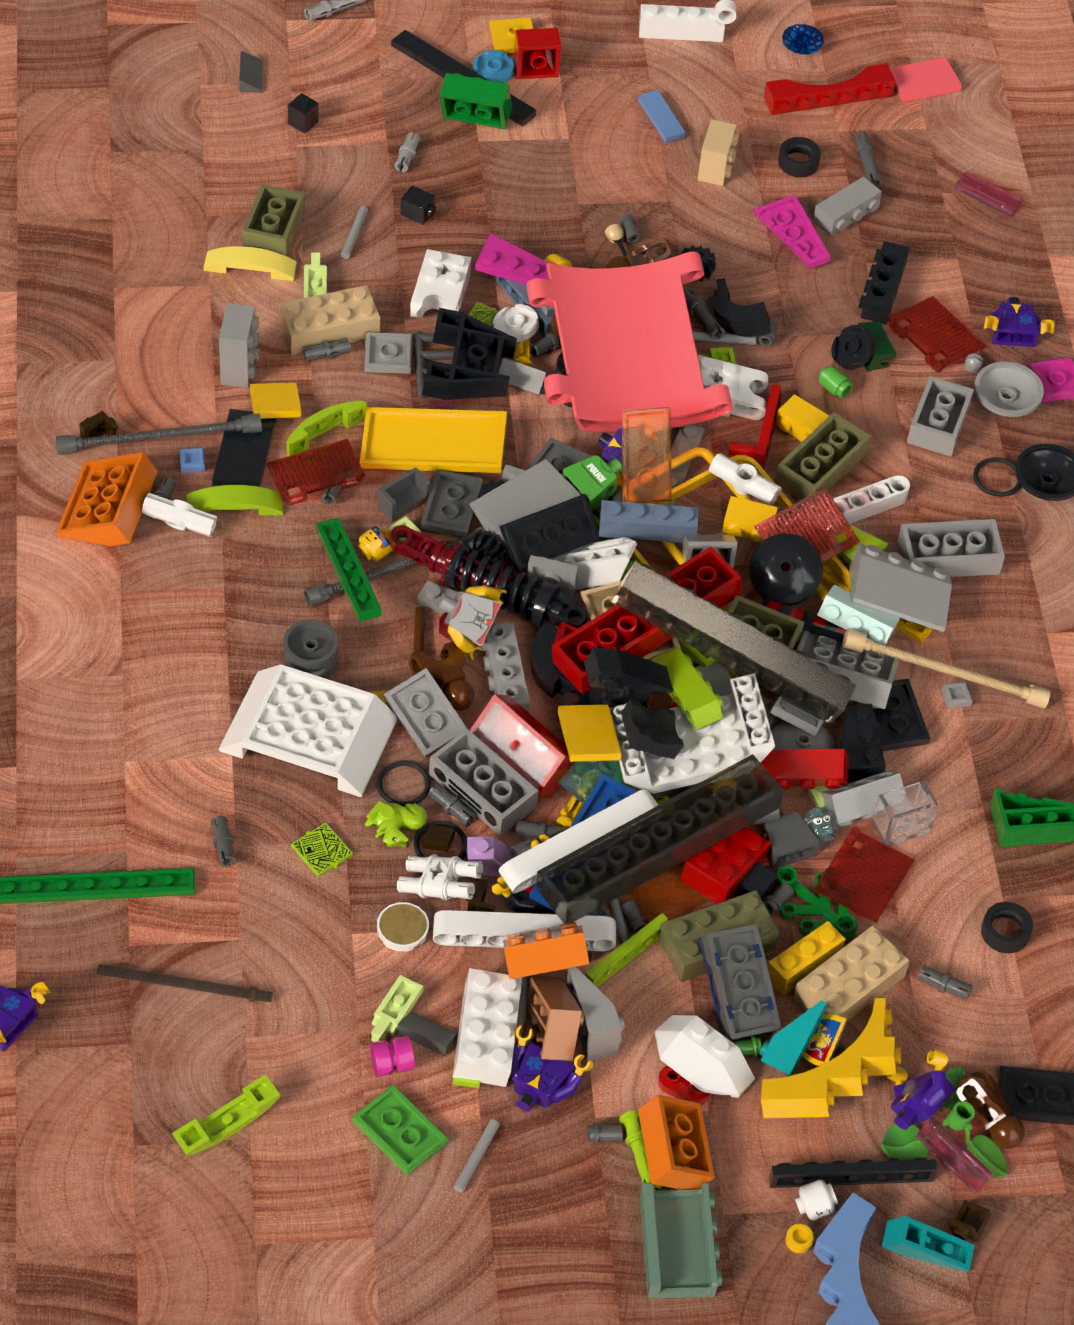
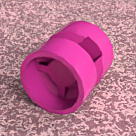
M408 1035L393 1038L391 1043H388L386 1040L370 1043L371 1059L376 1077L391 1075L394 1069L399 1073L415 1069L413 1049Z

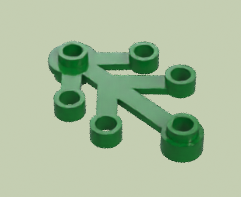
M782 866L778 869L777 884L780 886L782 883H787L792 887L795 894L809 904L794 905L789 902L784 903L780 911L782 919L789 921L794 919L795 916H823L845 939L855 936L858 925L855 918L849 915L848 902L850 893L847 889L838 888L834 893L833 900L838 905L837 914L830 908L829 884L831 879L827 873L819 872L815 876L814 885L818 889L819 897L817 898L797 881V871L793 867ZM819 879H824L826 882H825V883H821V882H819L818 880H819ZM838 895H843V896H845L846 898H845V899H841V898L838 897ZM788 909L792 913H786L784 910ZM804 919L800 923L799 931L803 936H807L827 921L814 922L812 919ZM803 926H810L812 929L807 930Z

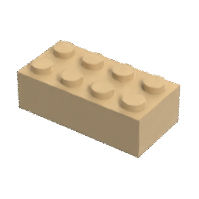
M367 285L279 303V323L291 355L303 353V347L322 344V341L332 342L348 338V341L351 343L365 340L366 332L380 333V316Z
M872 925L799 981L796 985L793 1000L805 1012L822 1000L828 1004L825 1014L837 1015L847 1018L849 1021L875 1001V998L880 997L905 977L909 960Z

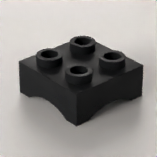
M630 698L621 711L630 748L655 754L659 757L675 759L684 744L676 732V715L674 710L668 708H648L643 706L638 700Z

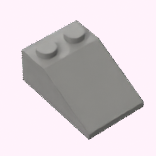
M577 967L568 968L566 986L584 1013L583 1025L579 1026L578 1035L586 1060H596L618 1055L619 1044L623 1042L621 1031L625 1029L622 1015L617 1014L615 1005Z

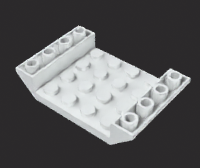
M280 664L257 672L219 747V751L242 759L247 749L336 777L338 778V790L362 797L398 717L375 694Z
M755 673L730 679L733 693L720 696L723 702V707L721 708L723 718L703 728L695 730L679 707L669 708L675 712L676 732L684 744L675 759L659 757L655 754L630 748L621 716V711L626 704L609 708L621 750V760L619 762L624 782L640 789H647L650 793L655 794L754 770L775 747Z

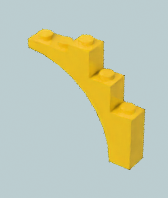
M875 998L873 1012L866 1028L857 1040L839 1056L824 1065L804 1073L783 1078L762 1079L761 1104L763 1117H829L830 1106H834L835 1097L863 1096V1085H868V1076L896 1075L897 1064H902L901 1048H896L895 1037H892L891 1028H887L888 1025H892V1009H887L886 998Z

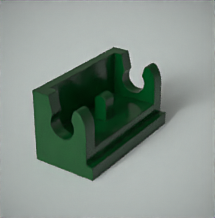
M881 322L858 323L857 325L868 329L875 338L874 353L869 361L864 364L866 370L872 371L889 367L888 362L882 361L895 359L897 354Z

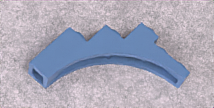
M854 1192L816 1240L813 1251L821 1262L832 1265V1268L821 1281L818 1294L821 1295L825 1302L837 1306V1309L826 1322V1325H880L867 1303L859 1271L860 1243L873 1220L876 1207Z

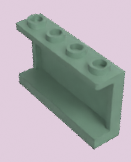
M642 1183L639 1197L648 1299L715 1297L717 1287L722 1286L721 1269H716V1260H719L720 1251L719 1243H714L713 1234H717L716 1217H711V1209H714L715 1206L714 1192H709L708 1183H702L701 1189L655 1191H653V1184Z

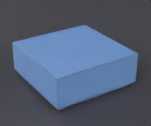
M203 448L179 449L181 473L205 471Z

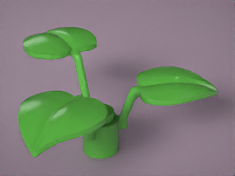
M957 1066L946 1072V1078L956 1090L959 1082L967 1078L963 1066ZM965 1087L966 1094L971 1097L967 1087ZM956 1090L940 1107L949 1109L947 1118L926 1136L921 1138V1133L915 1125L910 1126L907 1130H903L896 1124H893L887 1130L881 1143L883 1151L891 1159L896 1158L904 1161L919 1157L926 1158L928 1150L924 1142L949 1125L953 1130H965V1144L968 1147L962 1150L960 1158L963 1167L968 1173L983 1179L1000 1178L1007 1175L1005 1159L999 1147L990 1138L984 1135H977L972 1141L970 1140V1131L973 1128L970 1122L975 1116V1110L970 1103L959 1099Z

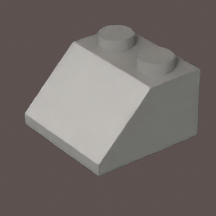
M697 533L684 535L683 563L712 546L733 568L737 541L734 535L721 533L715 535H701Z

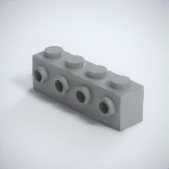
M514 624L491 625L482 646H480L481 651L486 653V656L483 657L484 669L490 673V676L487 678L488 689L493 691L494 694L509 695L529 712L530 700Z

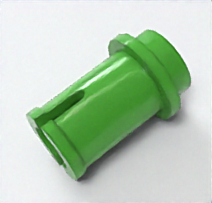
M753 1035L750 1036V1039L731 1041L740 1048L743 1056L753 1055V1057H757V1054H760L761 1042L759 1037L754 1038Z

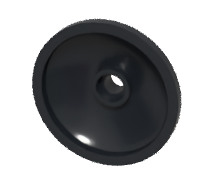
M1055 444L1031 446L1025 449L1016 461L1015 475L1017 481L1025 491L1037 498L1048 501L1069 499L1074 496V453L1067 448Z
M790 533L777 534L764 540L755 549L749 565L750 580L759 596L763 599H770L789 606H795L808 600L818 589L823 573L822 560L817 549L805 538ZM784 563L789 564L791 567L787 572L781 569Z

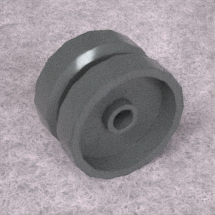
M315 619L302 620L293 624L284 636V666L329 679L335 673L338 666V635L333 627Z

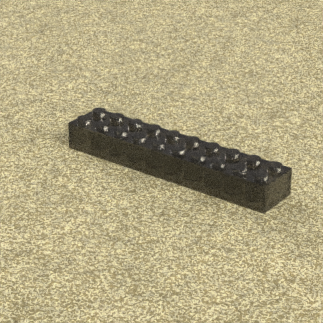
M635 561L612 600L616 605L741 675L746 676L755 673L759 685L829 724L845 710L857 686L851 683L848 677L841 674L837 675L830 671L825 664L808 659L807 655L802 651L792 650L785 646L782 640L767 636L759 627L744 623L736 614L726 613L719 609L716 603L710 600L705 601L698 597L693 590L678 586L670 577L661 576L653 572V569L647 564H639Z
M752 754L538 870L537 890L564 924L575 922L781 808L783 788Z

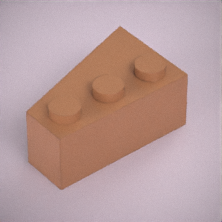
M531 976L527 1005L532 1024H538L539 1032H536V1040L543 1043L540 1052L541 1059L573 1061L579 1026H582L584 1021L583 1010L580 1009L576 999H574L562 978Z

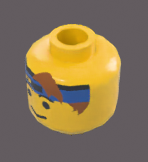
M374 526L358 539L359 545H357V548L367 561L378 562L393 551L390 531L387 528L382 530L380 527Z

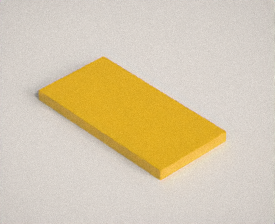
M367 407L359 462L360 469L412 470L416 467L419 471L442 470L449 472L502 473L507 411Z

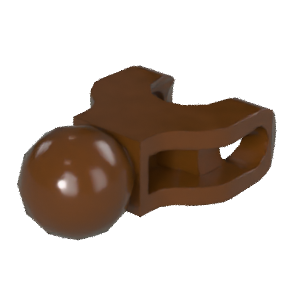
M658 238L626 256L613 257L609 260L606 268L631 267L665 260L672 252V245L666 238ZM655 247H661L664 250V254L658 255L655 252Z
M454 642L444 644L440 655L441 660L430 658L425 651L411 653L409 668L413 675L427 668L454 710L462 711L470 707L474 701L475 692L473 687L465 681L466 675L463 667L466 656Z
M981 1070L972 1073L969 1077L959 1082L956 1090L959 1099L973 1106L975 1110L974 1117L983 1124L986 1130L991 1127L993 1142L1004 1149L1018 1147L1023 1142L1025 1128L1021 1120L1009 1114L1012 1110L1008 1106L1002 1090L988 1072ZM978 1078L983 1079L986 1082V1086ZM965 1087H967L971 1097L966 1094Z

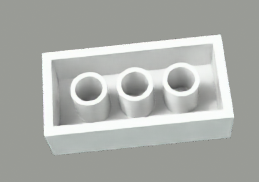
M469 968L464 987L453 1077L480 1080V1083L506 1087L512 1067L522 977L510 979L507 974Z

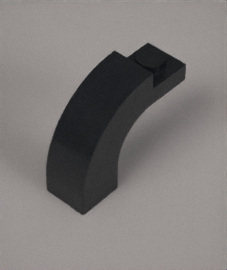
M725 278L716 280L717 289L713 290L714 297H710L709 300L717 322L725 331L744 337L761 336L771 333L765 302L737 305L731 302Z
M545 622L533 640L531 654L533 678L542 691L551 698L558 692L563 696L565 693L581 694L553 663L552 645L554 644L558 628Z

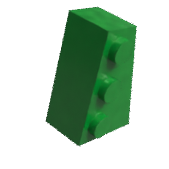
M994 789L990 808L1000 847L1074 842V803L1044 797L1042 800L1026 797L1027 794L1024 793L1014 795L1004 793L1003 789Z

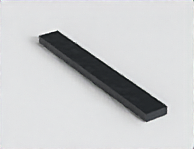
M404 30L391 40L392 47L443 78L446 73H458L466 77H480L487 80L407 30ZM510 94L512 111L509 119L523 127L536 116L537 110Z

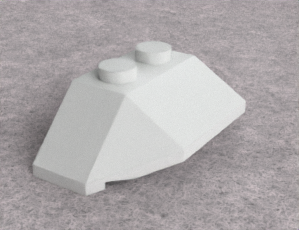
M627 537L590 543L551 558V560L578 565L576 589H591L596 586L620 581L637 544L634 540Z
M671 1015L655 1031L660 1060L700 1091L717 1095H731V1097L739 1098L755 1082V1077L740 1048L698 1016Z

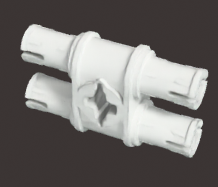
M432 854L429 857L409 855L407 857L408 860H406V870L408 872H422L423 874L420 878L400 876L397 881V890L399 893H416L421 898L436 897L442 898V900H449L453 897L471 900L473 898L472 895L475 893L474 884L470 882H457L460 876L480 879L481 874H483V864L478 861H463L458 856L449 858L439 857L436 854Z

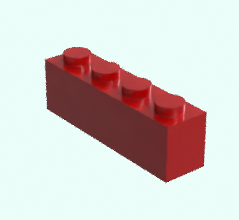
M845 749L771 750L754 770L743 772L742 779L747 786L750 783L757 782L764 789L765 786H775L776 789L781 790L789 789L790 786H800V788L808 790L814 789L815 786L839 789L840 786H848L849 756Z

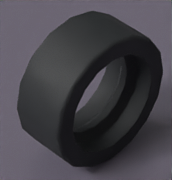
M789 138L781 144L778 157L779 167L790 176H810L818 169L821 156L820 148L814 141L808 138ZM803 153L809 156L811 160L796 161L791 159L788 154Z
M1006 901L996 903L987 910L984 916L981 934L988 946L998 952L1008 954L1019 952L1026 947L1033 931V920L1029 912L1016 903ZM997 918H1010L1021 926L1022 933L1018 937H1004L993 929L992 922Z

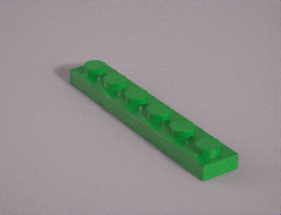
M335 518L316 523L317 533L358 622L382 616V608L340 519Z

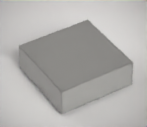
M966 681L941 686V692L947 709L969 707L972 705L973 701Z

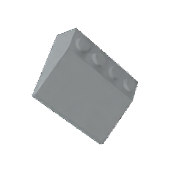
M545 459L471 502L469 505L484 529L489 531L491 535H496V538L502 541V545L506 548L504 561L508 566L513 562L499 526L580 496V493Z
M859 544L849 566L852 602L944 632L947 624L952 587L950 573L939 567L932 568L926 566L919 560L911 561L905 559L895 552L887 553L881 551L874 545L866 546Z
M804 630L795 655L789 682L801 688L808 687L818 690L826 695L832 694L843 697L847 701L872 704L873 708L885 709L899 658L896 659V657L893 658V656L890 657V655L887 656V654L884 655L872 650H863L861 653L842 647V642Z

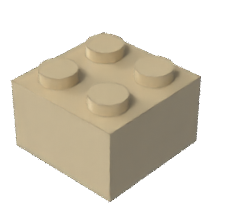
M711 119L701 150L698 181L723 186L725 178H730L732 170L730 163L735 162L737 150L733 148L737 147L739 134H736V124Z

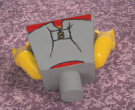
M483 585L469 587L465 592L459 591L455 599L444 594L441 596L437 608L448 613L444 622L448 625V633L456 646L468 658L475 660L473 652L476 649L481 652L482 649L479 646H482L501 604L504 603L500 601L499 597L501 593H506V590Z

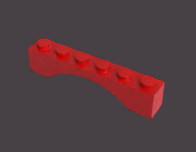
M885 63L867 66L855 77L844 82L829 85H809L789 79L766 82L764 100L771 115L892 97L895 79L888 64Z

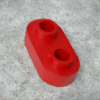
M666 1066L660 1071L658 1085L663 1092L677 1099L696 1102L701 1105L708 1101L710 1093L693 1090L695 1086L671 1067ZM669 1075H674V1076H676L677 1078H676V1079H670L668 1076H669Z

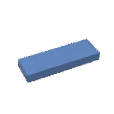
M658 90L638 95V102L665 143L685 138L686 132Z

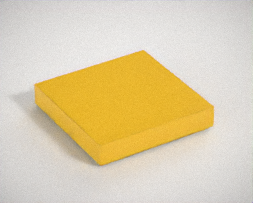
M297 383L250 384L253 414L260 413L261 419L301 417Z

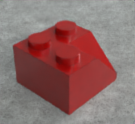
M558 28L515 30L514 62L516 79L559 77L561 41Z

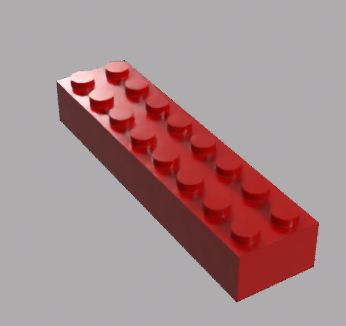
M710 546L552 645L553 663L583 695L592 689L584 662L593 647L618 649L642 658L734 600L735 595L740 596L741 576Z

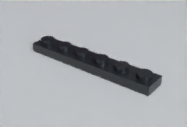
M923 1157L904 1161L892 1158L878 1162L866 1159L853 1163H846L845 1161H834L827 1164L807 1162L802 1165L780 1163L772 1166L769 1184L770 1188L801 1187L819 1179L824 1180L826 1184L831 1183V1186L933 1182L937 1172L936 1159L927 1160Z

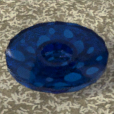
M806 24L789 26L782 35L785 47L793 53L801 55L818 52L824 43L823 34L815 27Z

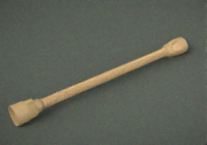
M848 628L843 638V648L861 653L863 650H872L884 655L887 654V656L890 655V657L893 656V658L896 657L899 660L902 659L909 663L911 662L926 668L929 667L932 670L935 669L945 674L947 673L962 679L965 678L968 681L971 680L981 685L1019 695L1020 698L1026 699V703L1045 709L1050 699L1051 691L1034 685L1021 687L1002 680L1000 681L999 679L997 680L996 678L967 671L960 667L931 660L924 656L895 649L894 647L874 642L866 637L867 634Z

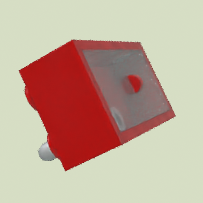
M494 694L469 730L538 789V797L551 798L576 763L570 762L566 745L509 695Z

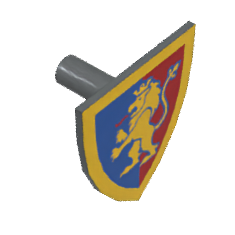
M824 1014L803 1057L807 1061L821 1066L829 1062L834 1053L842 1054L845 1051V1047L839 1043L848 1019L837 1015Z

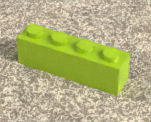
M676 647L651 659L653 662L667 666L673 688L672 693L668 694L695 730L723 718L721 712L723 702L718 693H713L708 680H703L699 668L693 667L692 660L688 654L684 655L679 647Z

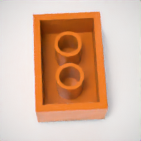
M576 922L560 925L561 929L550 931V927L534 930L535 934L524 936L523 932L508 935V939L503 940L509 978L514 979L590 964L582 925L577 926Z
M656 1095L638 1109L651 1184L680 1190H696L702 1187V1183H708L715 1178L700 1103Z

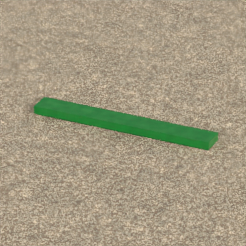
M194 868L0 877V904L195 895Z

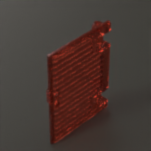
M934 296L888 317L890 329L900 338H907L926 356V363L939 373L944 368L966 358L969 354L986 348V345ZM905 319L909 325L902 327L899 321ZM941 353L945 358L938 361L934 356Z
M348 439L267 463L282 501H286V504L289 506L306 501L308 499L307 494L341 485L342 489H347L360 485L362 478L365 476ZM353 470L355 476L345 479L342 473ZM299 487L300 493L289 495V489Z
M826 487L754 526L763 541L771 536L783 533L795 534L805 538L817 549L822 563L847 551L860 542ZM844 532L847 539L839 543L836 536ZM787 563L781 566V569L785 572L791 568Z
M855 826L852 827L829 867L824 871L814 891L877 923L915 859L863 834L861 829ZM856 840L864 844L861 849L854 847ZM830 881L838 885L835 891L828 888Z

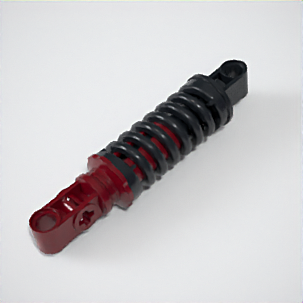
M405 525L394 527L390 533L392 547L397 554L405 556L419 565L429 567L428 569L432 573L437 572L441 574V583L444 585H449L453 588L461 586L463 592L469 587L483 585L506 590V593L500 594L499 599L504 603L501 604L499 609L507 608L508 612L512 615L519 613L523 620L531 618L532 623L537 628H541L545 622L559 627L563 621L576 628H580L587 623L586 610L581 605L560 597L561 587L558 585L543 582L539 590L535 589L538 583L537 577L532 576L527 584H524L526 579L524 571H520L515 576L514 567L508 566L504 571L502 570L503 562L500 560L491 565V556L485 555L482 560L479 559L480 552L478 550H473L469 555L470 549L463 542H458L455 547H452L444 540L439 542L433 537L417 532ZM401 537L407 538V541L403 543L397 542ZM575 616L580 617L582 619L579 622L570 621V619Z

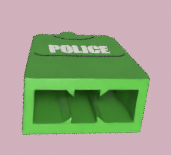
M595 455L564 468L563 477L580 495L585 494L590 510L593 512L601 505L602 500L605 501L617 490L618 478L616 475L623 471V467L617 459L606 464L599 456Z

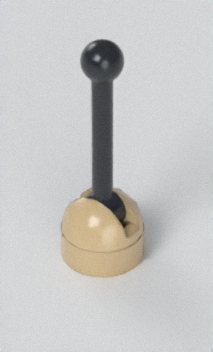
M610 225L605 230L607 239L611 243H617L623 256H626L627 252L621 242L624 238V231L621 225Z

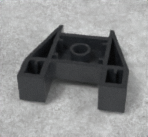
M439 308L432 343L455 347L452 365L428 360L422 395L443 400L505 397L510 376L498 374L500 358L502 356L513 359L517 338L463 312Z
M593 647L584 662L592 689L589 694L583 695L565 693L556 709L558 713V706L608 705L609 708L627 704L630 698L638 700L643 706L648 707L646 700L652 691L672 693L673 691L667 666L618 649Z

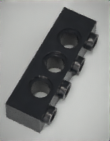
M884 241L882 248L876 250L874 262L877 263L876 265H871L869 272L871 280L867 279L864 287V293L867 294L866 296H861L858 308L862 309L861 319L873 322L880 321L881 324L887 325L907 263L910 247Z

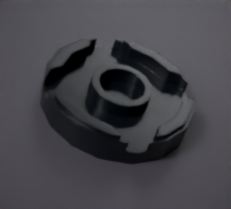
M851 325L844 328L839 337H835L831 353L834 361L844 369L854 370L862 367L873 355L875 338L865 327Z

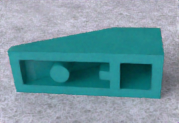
M821 1000L776 1033L771 1041L766 1040L760 1051V1055L763 1056L761 1061L788 1076L794 1075L828 1008V1004Z
M907 1216L887 1221L882 1244L883 1248L902 1256L964 1272L970 1270L974 1244Z

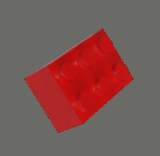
M728 816L686 860L680 880L716 904L730 900L737 893L739 882L755 863L764 864L771 843L731 816Z

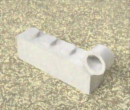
M721 0L715 5V8L641 4L639 38L723 42L725 24H730L736 19V4L731 0Z

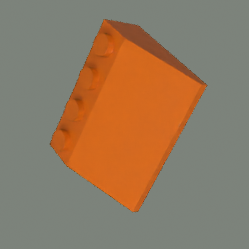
M141 452L84 461L57 528L56 535L58 537L105 546L130 544L142 514L144 500L148 493H150L158 472L145 453Z

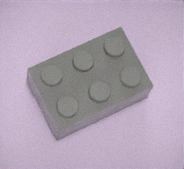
M229 303L226 305L219 335L221 385L249 388L250 379L255 378L256 365H254V362L259 360L260 349L256 348L259 343V333L255 331L258 330L259 317L255 316L254 306Z
M930 376L912 420L907 443L952 456L970 408L974 389Z

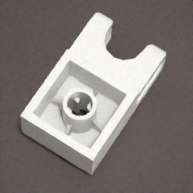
M427 249L412 296L410 316L422 318L425 311L430 309L439 310V308L459 311L470 279L471 257Z
M698 355L704 388L719 384L729 387L733 410L723 416L729 417L731 414L752 420H760L765 416L767 403L764 398L755 395L762 393L768 386V375L765 372Z

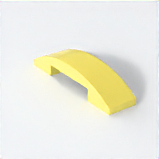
M244 246L222 247L207 251L204 271L226 273L228 267L271 272V279L294 281L297 262L285 255L261 248Z

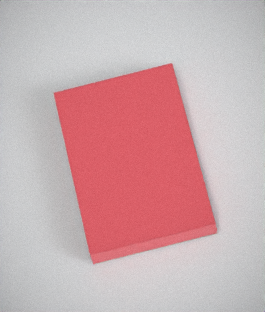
M946 57L890 68L895 79L894 89L902 102L961 91L962 84Z

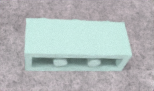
M833 585L826 595L817 615L846 630L849 628L867 634V638L883 645L888 643L900 617L852 602V593L836 585Z

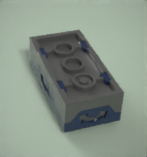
M758 925L742 926L699 937L720 1033L728 1040L733 1041L782 1029Z

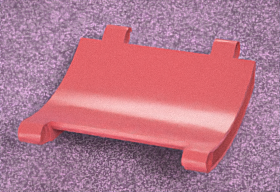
M687 252L649 264L621 268L590 269L548 263L546 267L549 280L535 278L527 282L526 287L531 306H554L567 376L551 374L545 377L544 387L547 402L551 405L572 402L574 418L580 430L616 433L619 428L627 430L630 427H647L650 423H655L665 430L711 420L726 415L733 410L730 391L727 385L719 384L704 388L683 288V284L704 276L699 253Z

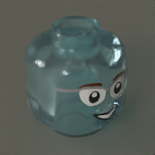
M820 807L809 810L803 820L819 840V847L833 843L839 830L832 812L821 810Z

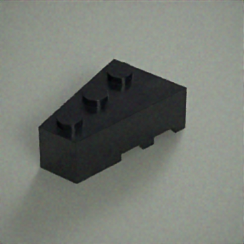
M872 704L847 706L839 749H845L849 756L848 783L885 772L886 764Z

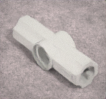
M721 453L715 456L709 467V472L731 483L737 493L741 495L750 494L768 505H773L781 492L780 486L757 474L754 466L739 464Z
M148 493L141 511L142 514L165 521L167 525L175 529H188L211 537L217 522V516L194 509L187 502L176 499L171 501Z

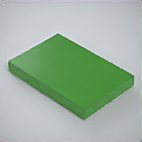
M391 1085L352 1117V1122L407 1176L448 1144L449 1139L394 1085Z

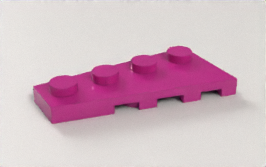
M795 194L754 209L755 215L809 269L830 262V255Z
M491 233L475 264V270L525 285L528 281L535 278L549 280L546 267L548 262Z

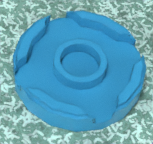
M487 50L482 52V55L479 57L477 55L474 58L472 69L489 81H502L505 83L514 76L515 62L512 57L511 59L507 57V54L503 51Z

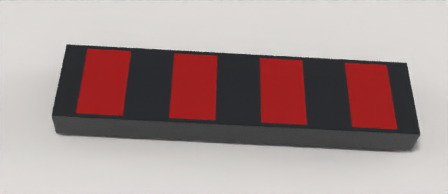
M763 599L761 605L805 622L803 630L843 642L846 629L817 616L818 614L770 599Z

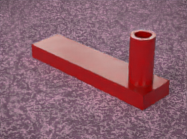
M772 385L758 445L730 442L729 456L745 455L751 457L765 470L777 413L781 404L780 385Z

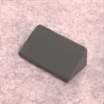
M241 51L240 92L261 93L263 60Z
M409 1012L400 1021L397 1029L398 1035H408L411 1041L443 1056H446L458 1033L413 1012Z

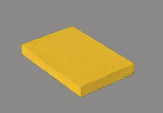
M608 705L558 706V716L570 762L621 760V750Z

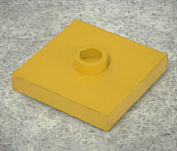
M531 17L489 20L494 50L503 51L506 54H514L515 30L533 29Z

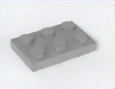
M427 668L384 694V698L425 758L441 749L467 728Z

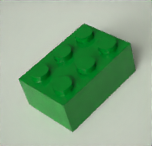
M458 73L445 74L439 94L443 119L506 130L512 111L509 84L502 81L484 80L480 77H466Z

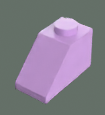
M467 837L466 861L482 862L483 874L481 876H501L499 873L500 867L513 859L511 847L494 837Z

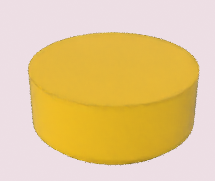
M805 1224L792 1225L786 1234V1245L795 1253L808 1252L814 1242L812 1229Z

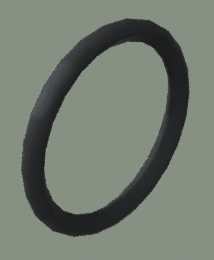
M998 457L987 458L979 462L973 472L974 481L979 489L989 495L1005 497L1014 494L1021 487L1019 482H1017L1016 486L1007 492H995L981 484L978 472L987 463L1001 462L1010 466L1015 471V464L1007 459Z
M397 761L387 765L382 769L377 778V789L381 797L389 803H397L403 807L407 803L417 804L424 800L428 795L431 785L430 777L426 770L410 761ZM398 766L415 768L425 779V789L414 800H394L383 790L382 779L390 769Z
M434 821L424 825L417 832L413 843L414 851L418 857H425L419 849V839L428 830L430 825L455 828L463 842L462 851L458 857L464 858L467 850V837L457 825L446 821Z

